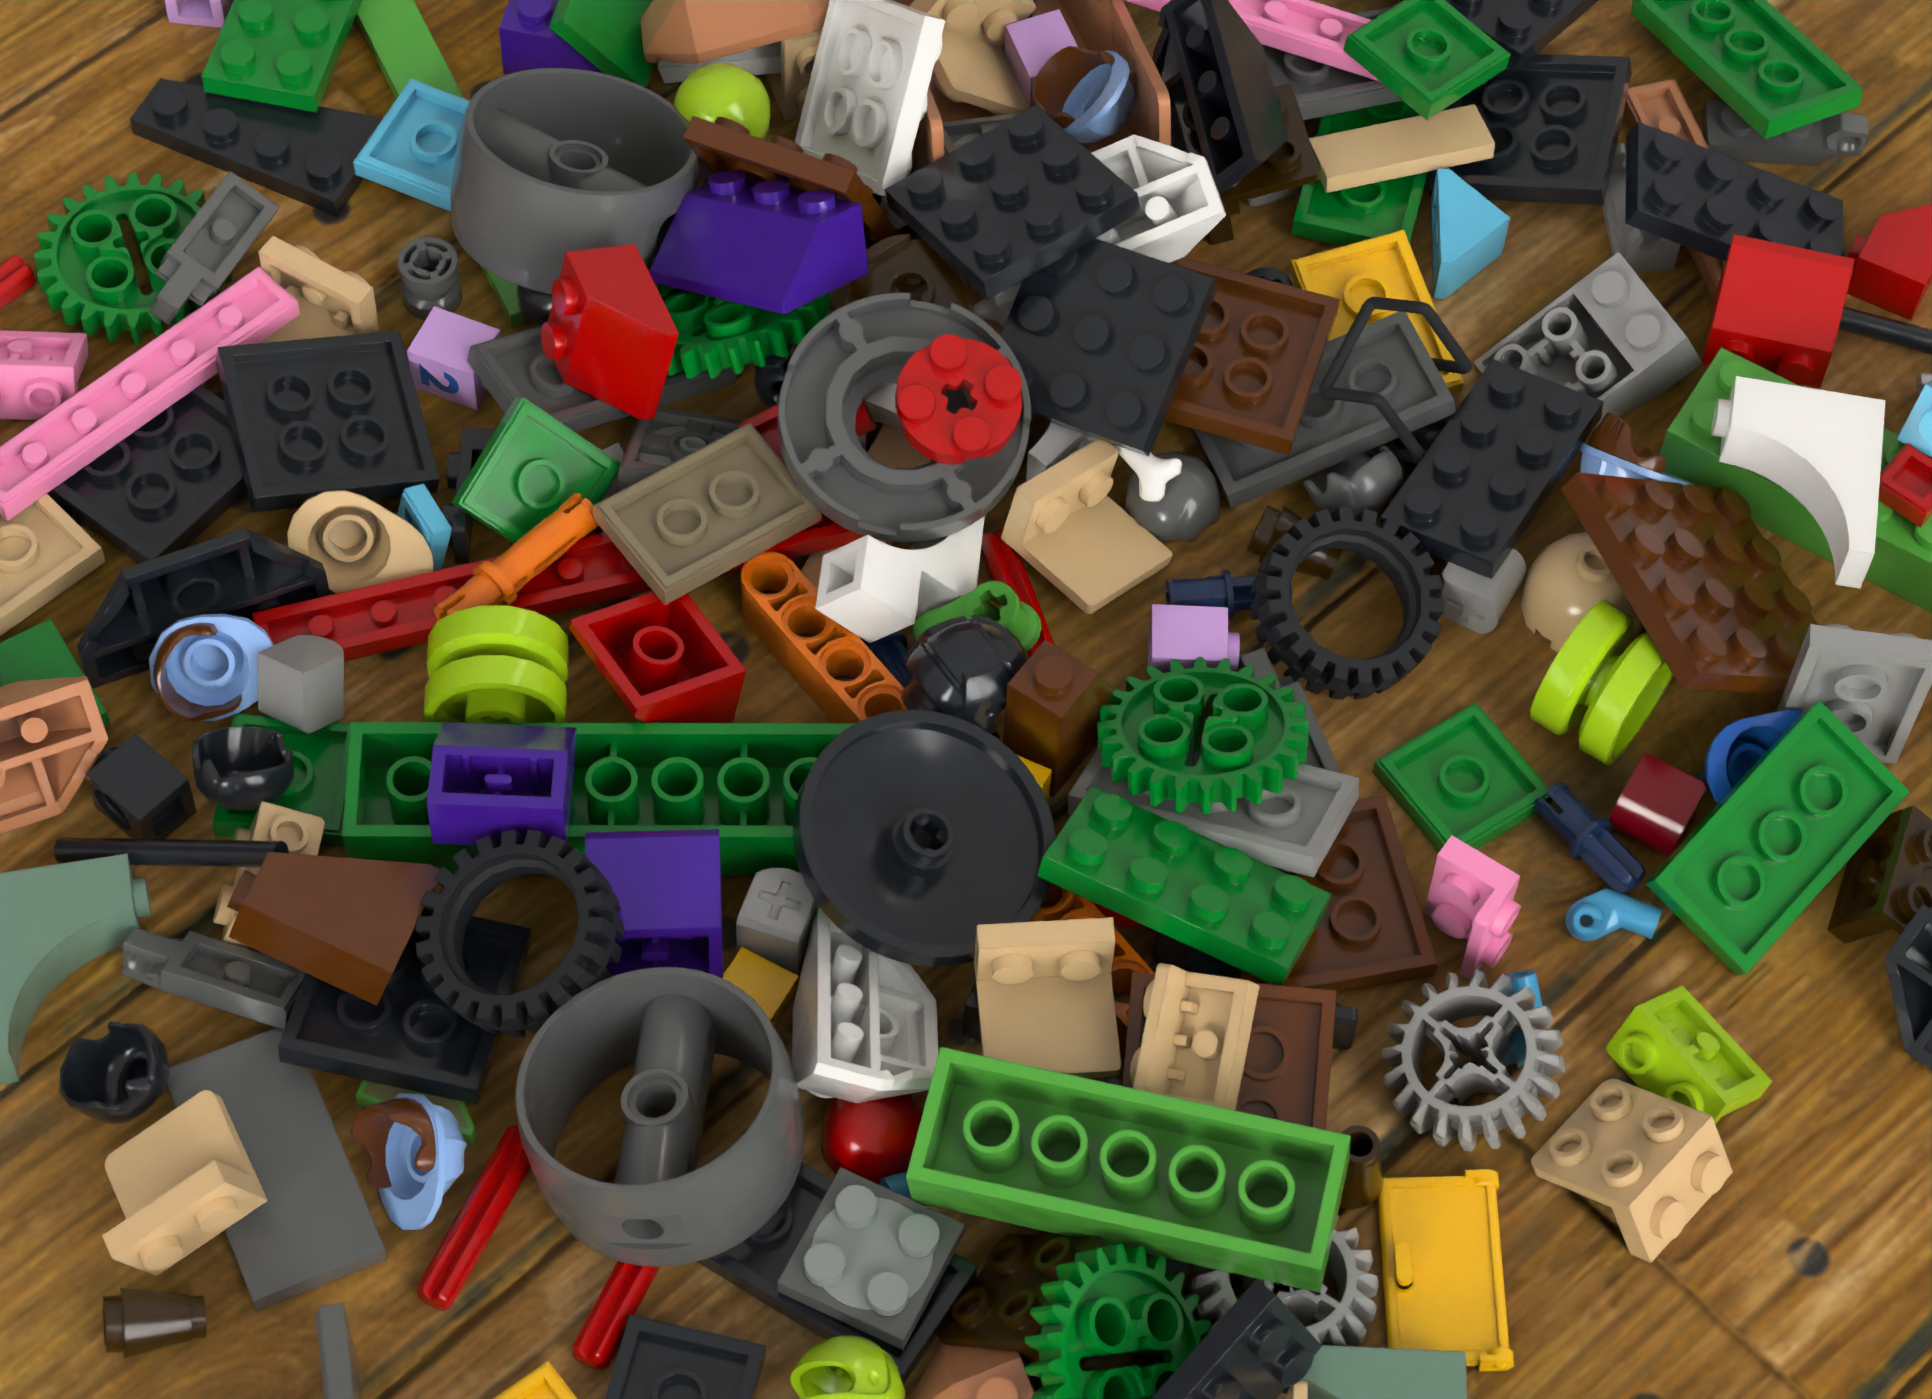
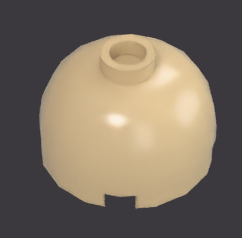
M1587 532L1569 534L1547 545L1528 570L1520 604L1525 623L1533 634H1535L1537 629L1542 636L1551 641L1549 648L1557 653L1578 623L1600 600H1606L1633 616V639L1642 627V622Z

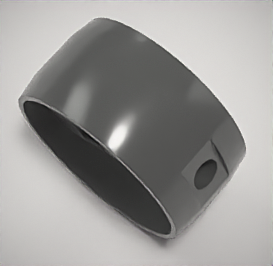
M541 68L511 73L489 82L478 90L470 100L458 133L450 191L452 227L458 242L477 263L495 275L522 287L547 294H552L553 282L555 279H559L565 253L569 251L636 244L650 273L652 264L685 194L697 189L699 158L683 138L690 122L683 117L672 103L653 91L625 79L599 72L569 68Z
M678 967L639 969L607 978L584 989L559 1007L535 1034L522 1059L516 1084L518 1127L521 1142L540 1190L548 1205L570 1233L581 1243L603 1256L623 1263L651 1267L677 1266L708 1259L740 1244L765 1225L786 1200L796 1181L803 1157L804 1117L803 1106L788 1053L782 1039L763 1009L746 992L725 979L703 971ZM714 1053L750 1065L771 1082L765 1102L745 1134L725 1153L696 1170ZM635 1063L633 1078L625 1085L621 1095V1108L626 1121L615 1184L584 1177L555 1160V1151L564 1125L579 1102L601 1081L616 1071Z

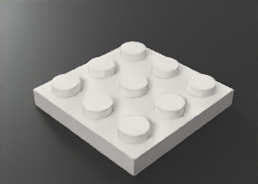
M830 0L794 143L804 150V154L822 159L825 153H830L850 161L858 168L857 174L864 184L869 186L874 193L886 196V188L908 177L912 167L911 153L919 122L924 117L927 109V91L934 63L939 58L942 50V32L945 20L893 0Z

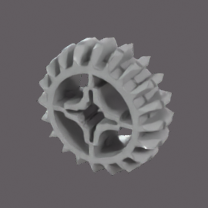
M1478 969L1473 972L1469 986L1462 987L1457 974L1449 972L1445 981L1448 990L1437 994L1434 986L1430 983L1423 984L1421 991L1426 1003L1421 1007L1412 1001L1403 1000L1401 1009L1410 1022L1409 1024L1400 1022L1389 1023L1387 1031L1390 1037L1398 1044L1382 1049V1059L1385 1064L1394 1068L1384 1075L1383 1080L1389 1091L1399 1092L1393 1100L1398 1113L1401 1115L1413 1113L1410 1124L1418 1134L1424 1133L1434 1126L1433 1138L1436 1144L1445 1147L1451 1142L1456 1132H1458L1459 1143L1462 1149L1470 1153L1476 1146L1477 1135L1484 1134L1490 1148L1498 1150L1502 1141L1498 1131L1510 1127L1512 1134L1516 1138L1523 1139L1526 1135V1130L1521 1118L1525 1114L1538 1121H1544V1118L1547 1116L1543 1105L1537 1098H1558L1560 1088L1549 1076L1561 1074L1566 1070V1063L1563 1057L1553 1053L1563 1046L1564 1041L1559 1030L1548 1028L1554 1020L1550 1009L1547 1006L1534 1008L1536 997L1530 988L1524 987L1513 994V983L1510 977L1504 974L1495 980L1491 988H1488L1484 972ZM1485 1016L1478 1024L1469 1028H1459L1451 1024L1465 1017ZM1516 1029L1522 1033L1526 1040V1059L1517 1080L1508 1074L1506 1067L1502 1064L1504 1055L1511 1047L1508 1040ZM1433 1041L1438 1045L1445 1058L1441 1068L1435 1074L1438 1082L1428 1092L1422 1082V1062L1427 1047ZM1455 1048L1465 1056L1469 1054L1476 1059L1483 1055L1491 1072L1482 1065L1478 1067L1471 1062L1463 1065ZM1479 1092L1489 1093L1497 1097L1493 1101L1476 1106L1453 1105L1454 1102L1461 1105L1468 1097Z
M1337 1215L1326 1270L1336 1285L1339 1302L1326 1294L1328 1287L1323 1284L1320 1293L1294 1287V1291L1292 1286H1290L1289 1292L1279 1291L1277 1297L1321 1345H1350L1358 1347L1364 1341L1366 1334L1363 1324L1372 1322L1375 1316L1377 1306L1370 1298L1376 1296L1379 1280L1376 1275L1367 1273L1371 1269L1373 1262L1371 1250H1355L1359 1240L1357 1227L1340 1232L1336 1231L1339 1220ZM1193 1264V1270L1198 1276L1192 1279L1190 1295L1198 1294L1200 1297L1199 1301H1202L1197 1305L1195 1317L1197 1321L1210 1320L1211 1325H1213L1210 1329L1211 1331L1238 1300L1230 1284V1272ZM1234 1274L1243 1280L1242 1287L1246 1290L1257 1279ZM1258 1279L1273 1292L1274 1282ZM1275 1283L1277 1289H1279L1280 1284Z

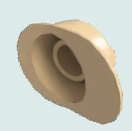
M346 490L324 491L307 499L293 514L287 531L288 547L322 562L326 571L329 589L336 594L434 572L433 553L424 535L409 522L365 496Z

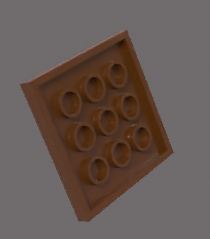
M1576 472L1561 490L1681 689L1783 694L1810 624L1818 625V623L1811 614L1812 606L1810 601L1801 590L1792 584L1780 565L1781 556L1773 544L1763 538L1751 519V509L1747 501L1739 493L1729 488L1723 489L1692 484L1682 485L1673 482Z

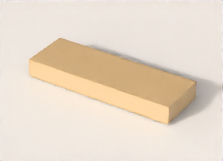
M1475 104L1440 111L1428 120L1420 115L1309 138L1319 170V179L1326 193L1434 171L1437 168H1448L1491 159L1494 157L1495 142Z

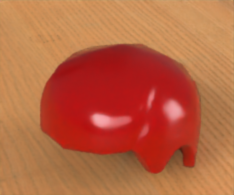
M911 1093L862 1103H854L835 1097L831 1099L822 1123L821 1152L824 1161L836 1175L841 1167L880 1185L881 1178L908 1171L923 1114Z

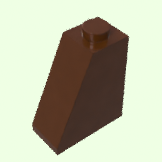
M1044 640L1007 684L1003 743L1016 755L1052 770L1049 795L1054 797L1098 744L1097 722H1100L1101 705H1110V696L1114 689L1099 672L1049 641Z
M268 852L257 875L246 870L243 872L229 900L227 907L238 912L229 937L377 1006L415 929L417 917L421 916L425 908L421 903L426 891H433L437 882L434 878L441 869L431 864Z

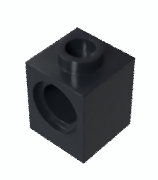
M136 733L119 747H112L103 752L95 761L92 769L86 773L95 807L131 839H166L197 812L189 779Z

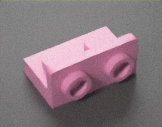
M0 330V419L39 420L78 393L77 383L89 356L87 333Z
M1451 835L1437 855L1424 914L1432 918L1433 923L1445 934L1453 938H1465L1468 940L1460 974L1470 980L1473 972L1476 969L1479 970L1484 963L1494 968L1511 942L1513 934L1508 932L1521 908L1520 904L1513 901L1520 875Z

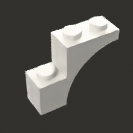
M985 516L972 525L951 535L929 541L915 542L910 550L887 545L866 535L823 555L815 609L868 643L915 624L916 616L920 617L932 609L943 607L977 588Z

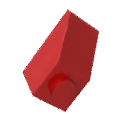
M1932 204L1881 215L1869 237L1861 234L1857 235L1847 256L1848 258L1855 259L1847 294L1910 321L1912 320L1932 281Z

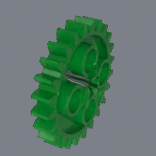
M136 172L130 173L125 186H118L111 176L105 177V190L99 193L89 185H83L85 200L80 203L67 197L62 199L66 216L48 214L47 220L50 231L38 232L37 238L40 251L34 252V258L42 294L47 295L52 312L62 310L65 325L69 327L82 321L84 333H87V337L94 335L101 327L106 329L109 343H114L122 331H130L134 344H140L144 330L152 329L156 337L160 336L165 332V325L167 323L148 310L156 300L159 292L166 285V282L155 274L162 265L161 261L167 251L205 204L204 191L199 189L187 195L185 183L182 179L175 181L168 189L164 188L161 173H155L148 185H140ZM121 220H126L130 224L141 264L145 267L147 281L152 291L149 295H143L140 291L128 249L125 247L122 231L118 224ZM232 274L227 277L224 283L232 281ZM221 287L218 289V291L211 299H213L215 296L222 292ZM188 299L170 323L177 324L188 313H193L200 306Z
M658 284L663 302L679 332L667 376L677 374L684 369L686 378L692 379L703 370H708L710 379H713L726 368H731L736 375L741 374L744 365L751 362L762 368L766 366L765 357L772 354L779 357L789 356L787 346L789 344L799 345L806 336V333H809L820 320L830 315L828 306L832 305L829 293L786 314H781Z
M1197 657L1194 667L1187 669L1178 660H1171L1170 672L1166 673L1153 666L1146 667V681L1128 676L1125 678L1126 691L1114 690L1110 696V705H1101L1100 722H1097L1098 750H1101L1102 767H1111V780L1114 783L1128 781V795L1131 797L1147 790L1150 791V806L1153 807L1169 798L1175 800V811L1177 813H1182L1191 802L1198 803L1202 813L1209 815L1213 803L1222 802L1230 812L1237 811V799L1242 797L1251 803L1259 805L1262 804V788L1272 793H1282L1283 779L1296 780L1298 778V764H1306L1307 746L1309 745V719L1304 718L1305 704L1293 701L1294 689L1291 686L1276 689L1277 676L1272 673L1259 679L1254 678L1255 665L1252 664L1236 672L1231 671L1230 659L1224 658L1216 668H1208L1204 658ZM1212 703V716H1209L1205 722V714L1208 706ZM1202 744L1200 758L1197 765L1194 766V752H1198Z
M1123 1244L1097 1247L1094 1250L1075 1253V1262L1059 1264L1056 1267L1059 1281L1043 1283L1040 1287L1050 1305L1035 1307L1030 1310L1031 1316L1042 1326L1041 1334L1025 1337V1343L1039 1351V1361L1026 1366L1025 1373L1041 1377L1043 1385L1033 1394L1031 1399H1151L1201 1343L1200 1336L1211 1326L1210 1320L1195 1321L1192 1315L1200 1300L1199 1295L1182 1296L1180 1294L1185 1275L1182 1272L1165 1274L1166 1257L1160 1255L1147 1258L1145 1247L1124 1248ZM1161 1351L1165 1357L1163 1364L1139 1367L1130 1366L1083 1371L1079 1366L1080 1359L1106 1355L1117 1356Z

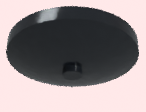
M898 710L866 718L841 732L825 747L807 773L799 790L793 816V842L798 866L805 884L823 912L839 929L865 948L881 956L903 963L929 967L953 966L974 961L977 925L1028 922L1039 909L1051 885V882L1037 876L1042 858L1056 838L1052 815L1042 789L1023 761L1009 747L986 730L966 720L926 710Z

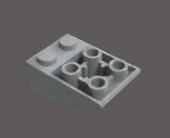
M1619 252L1473 362L1480 372L1483 373L1492 359L1602 400V418L1596 426L1600 424L1607 412L1620 416L1656 399L1703 363L1687 336Z

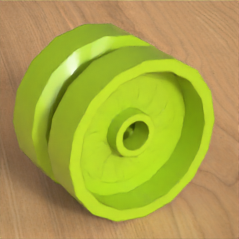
M1600 600L1578 623L1558 652L1535 695L1530 709V719L1556 735H1563L1581 723L1579 729V749L1603 764L1611 765L1624 753L1638 735L1664 694L1673 674L1648 632L1639 635L1631 642L1634 628L1633 616L1606 600Z
M480 605L455 611L436 622L428 635L427 669L429 680L425 685V722L567 723V690L565 682L568 679L569 643L568 635L555 621L535 611L518 607Z

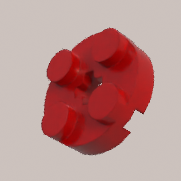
M954 334L941 335L930 345L917 351L907 361L900 373L895 392V407L897 408V416L902 424L901 430L913 448L925 457L939 463L957 465L963 464L964 460H975L984 456V459L991 457L1008 444L1018 426L1022 410V378L1018 371L1011 366L1010 362L993 347L977 340L961 339ZM964 389L970 393L969 399L972 403L976 404V407L972 411L962 407L956 414L947 410L948 398L943 394L948 390Z

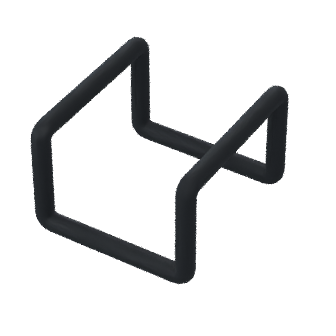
M1371 297L1362 304L1320 384L1319 391L1322 397L1326 399L1376 406L1408 450L1387 448L1394 453L1398 461L1419 464L1426 454L1382 395L1374 392L1333 387L1373 310L1380 309L1416 313L1424 316L1455 360L1432 358L1438 371L1467 374L1472 369V363L1429 304L1419 301ZM1377 446L1365 453L1370 457H1374L1381 453L1380 447L1382 446Z

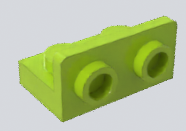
M1683 985L1636 1006L1606 1046L1607 1053L1639 1088L1712 1115L1715 1124L1721 1117L1759 1099L1773 1082Z

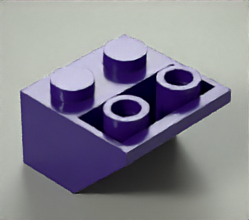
M444 722L433 744L427 796L432 843L477 845L476 840L488 835L501 842V831L517 830L525 837L527 830L541 831L550 838L554 835L567 842L577 728Z
M719 829L585 832V856L611 884L612 887L610 889L618 897L622 911L616 914L624 922V937L615 938V942L622 949L619 964L608 962L606 969L615 976L639 969L678 967L703 971L723 979Z

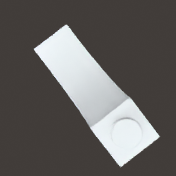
M1736 376L1728 400L1718 398L1712 420L1711 435L1721 437L1719 462L1745 468L1762 475L1780 485L1801 502L1815 518L1829 543L1834 561L1835 585L1860 589L1875 554L1886 400Z

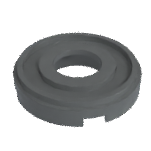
M888 293L866 297L837 309L822 319L802 339L788 363V369L780 391L777 416L778 438L783 459L795 484L804 496L830 520L859 535H869L877 540L904 543L929 541L951 535L972 525L992 510L1005 496L1020 470L1027 447L1031 421L1030 394L1024 373L1014 353L1003 338L980 317L954 303H951V308L949 309L933 303L910 300L911 293ZM954 334L961 339L969 338L983 342L999 351L1020 374L1022 378V410L1018 426L1008 444L991 457L984 459V456L975 460H964L963 464L948 465L931 460L929 463L912 469L891 468L875 461L860 444L855 431V418L861 403L876 389L897 384L900 373L907 361L917 351L930 345L941 335ZM964 389L948 390L943 394L948 398L947 410L951 413L956 414L962 407L968 408L971 411L976 407V404L972 403L969 399L970 393Z

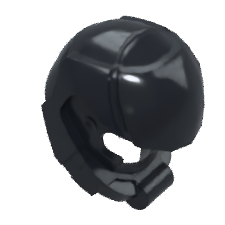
M971 615L968 619L965 616H960L943 621L922 632L914 646L903 658L909 678L908 684L901 692L903 704L907 710L934 711L966 720L986 730L1000 740V735L995 730L997 726L994 721L997 715L1006 707L1007 684L1027 662L1029 656L1017 637L1005 625L989 617Z

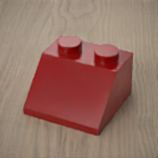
M1733 234L1710 311L1702 364L1710 366L1722 347L1797 385L1820 388L1833 353L1855 259Z
M636 244L566 252L559 279H555L552 285L553 303L548 322L543 323L541 328V344L545 356L548 359L554 360L565 384L641 420L654 419L679 332Z
M650 592L570 619L569 630L634 718L644 723H730L734 721L746 669L688 593L664 605L654 592Z

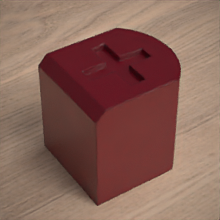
M1644 753L1621 792L1609 822L1612 825V829L1669 858L1682 844L1691 828L1704 797L1706 787L1703 781Z

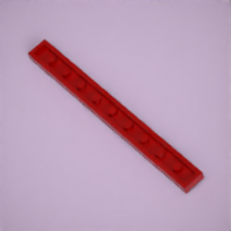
M822 513L821 521L764 552H776L788 558H794L841 547L864 536L840 526ZM604 532L586 536L577 541L567 552L515 593L517 594V599L510 606L547 615L647 592L652 589ZM495 558L252 613L254 623L267 632L274 645L297 635H313L330 639L342 647L344 661L428 642L429 633L438 621L434 614L435 606L464 586L474 576L473 570L483 561L492 562ZM745 562L725 573L742 570Z

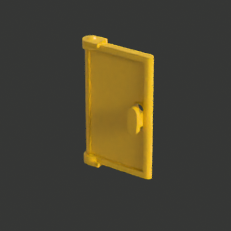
M1490 1169L1465 1170L1464 1176L1384 1178L1383 1188L1378 1196L1387 1348L1466 1352V1366H1478L1479 1372L1505 1371L1514 1367L1513 1350L1509 1349L1496 1192L1499 1189L1498 1172ZM1396 1282H1398L1402 1286H1408L1410 1284H1412V1286L1408 1289H1401L1396 1285Z

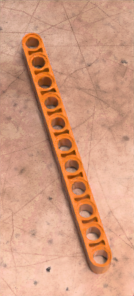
M762 552L745 562L741 570L742 616L745 622L832 723H857L885 712L907 710L901 698V692L904 687L859 636L815 609L818 590L792 560L780 553ZM763 591H775V592H778V593H775V594H764V593H761V592H763ZM802 633H811L816 636L801 637L798 635ZM848 676L854 679L851 681H840L834 678ZM1051 883L1044 900L1052 903L1054 906L1039 908L1028 922L1106 917L1092 901ZM1114 927L1116 942L1111 970L1113 994L1126 993L1130 995L1132 972L1155 973ZM1114 1000L1120 1056L1125 1059L1129 1003H1120Z

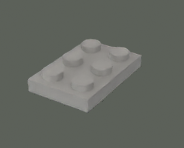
M1810 624L1776 712L1782 710H1804L1809 704L1820 700L1880 762L1896 764L1932 685V640L1920 639L1908 633L1883 634L1853 630L1841 624L1826 626Z

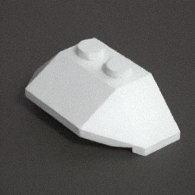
M1132 135L1092 152L1097 159L1138 193L1141 209L1139 214L1098 236L1096 239L1170 263L1185 257L1226 216L1208 162L1203 156L1191 152L1186 153L1169 145L1138 135ZM1022 281L994 296L1000 309L1012 308Z
M817 908L793 1005L792 1070L797 1087L821 1098L835 1097L854 1103L929 1090L939 1053L935 997L910 964L895 961L865 948L839 929L821 908Z

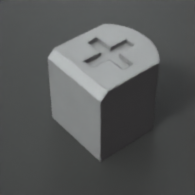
M1512 549L1492 579L1448 562L1441 575L1443 588L1436 596L1438 599H1444V613L1442 616L1479 634L1493 631L1526 575V564L1521 554L1517 550Z
M297 635L257 652L258 711L306 734H310L344 718V651L339 644L324 637Z
M769 868L756 872L736 922L737 953L741 947H744L792 973L799 974L804 962L813 919L818 908V904L806 886L802 874L787 868Z

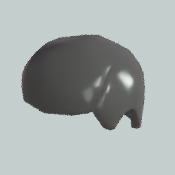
M1386 446L1380 447L1381 453L1373 458L1367 453H1361L1304 481L1303 484L1319 511L1328 509L1329 513L1332 514L1338 507H1352L1353 515L1355 516L1363 509L1375 511L1379 515L1396 496L1403 481L1402 469L1394 453Z
M1180 451L1154 455L1161 459H1180L1182 461L1181 474L1166 483L1165 496L1159 502L1144 501L1139 495V478L1134 471L1126 489L1127 513L1136 520L1138 525L1148 530L1159 541H1173L1176 539L1194 541L1209 523H1217L1219 520L1220 493L1217 480L1199 458Z

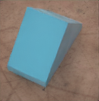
M1437 168L1430 201L1433 298L1446 299L1502 255L1510 222L1509 216L1453 171L1444 168Z

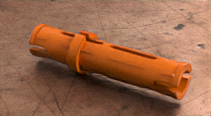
M579 493L571 495L556 511L547 518H544L502 555L495 558L492 562L483 561L474 568V576L464 586L435 606L434 614L439 621L455 611L480 605L510 606L517 599V594L515 593L522 589L526 583L550 566L577 541L599 526L593 519V504L587 498L582 499V495Z

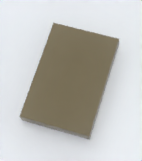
M751 423L736 429L593 505V519L664 605L821 521L822 513L797 487L786 464Z

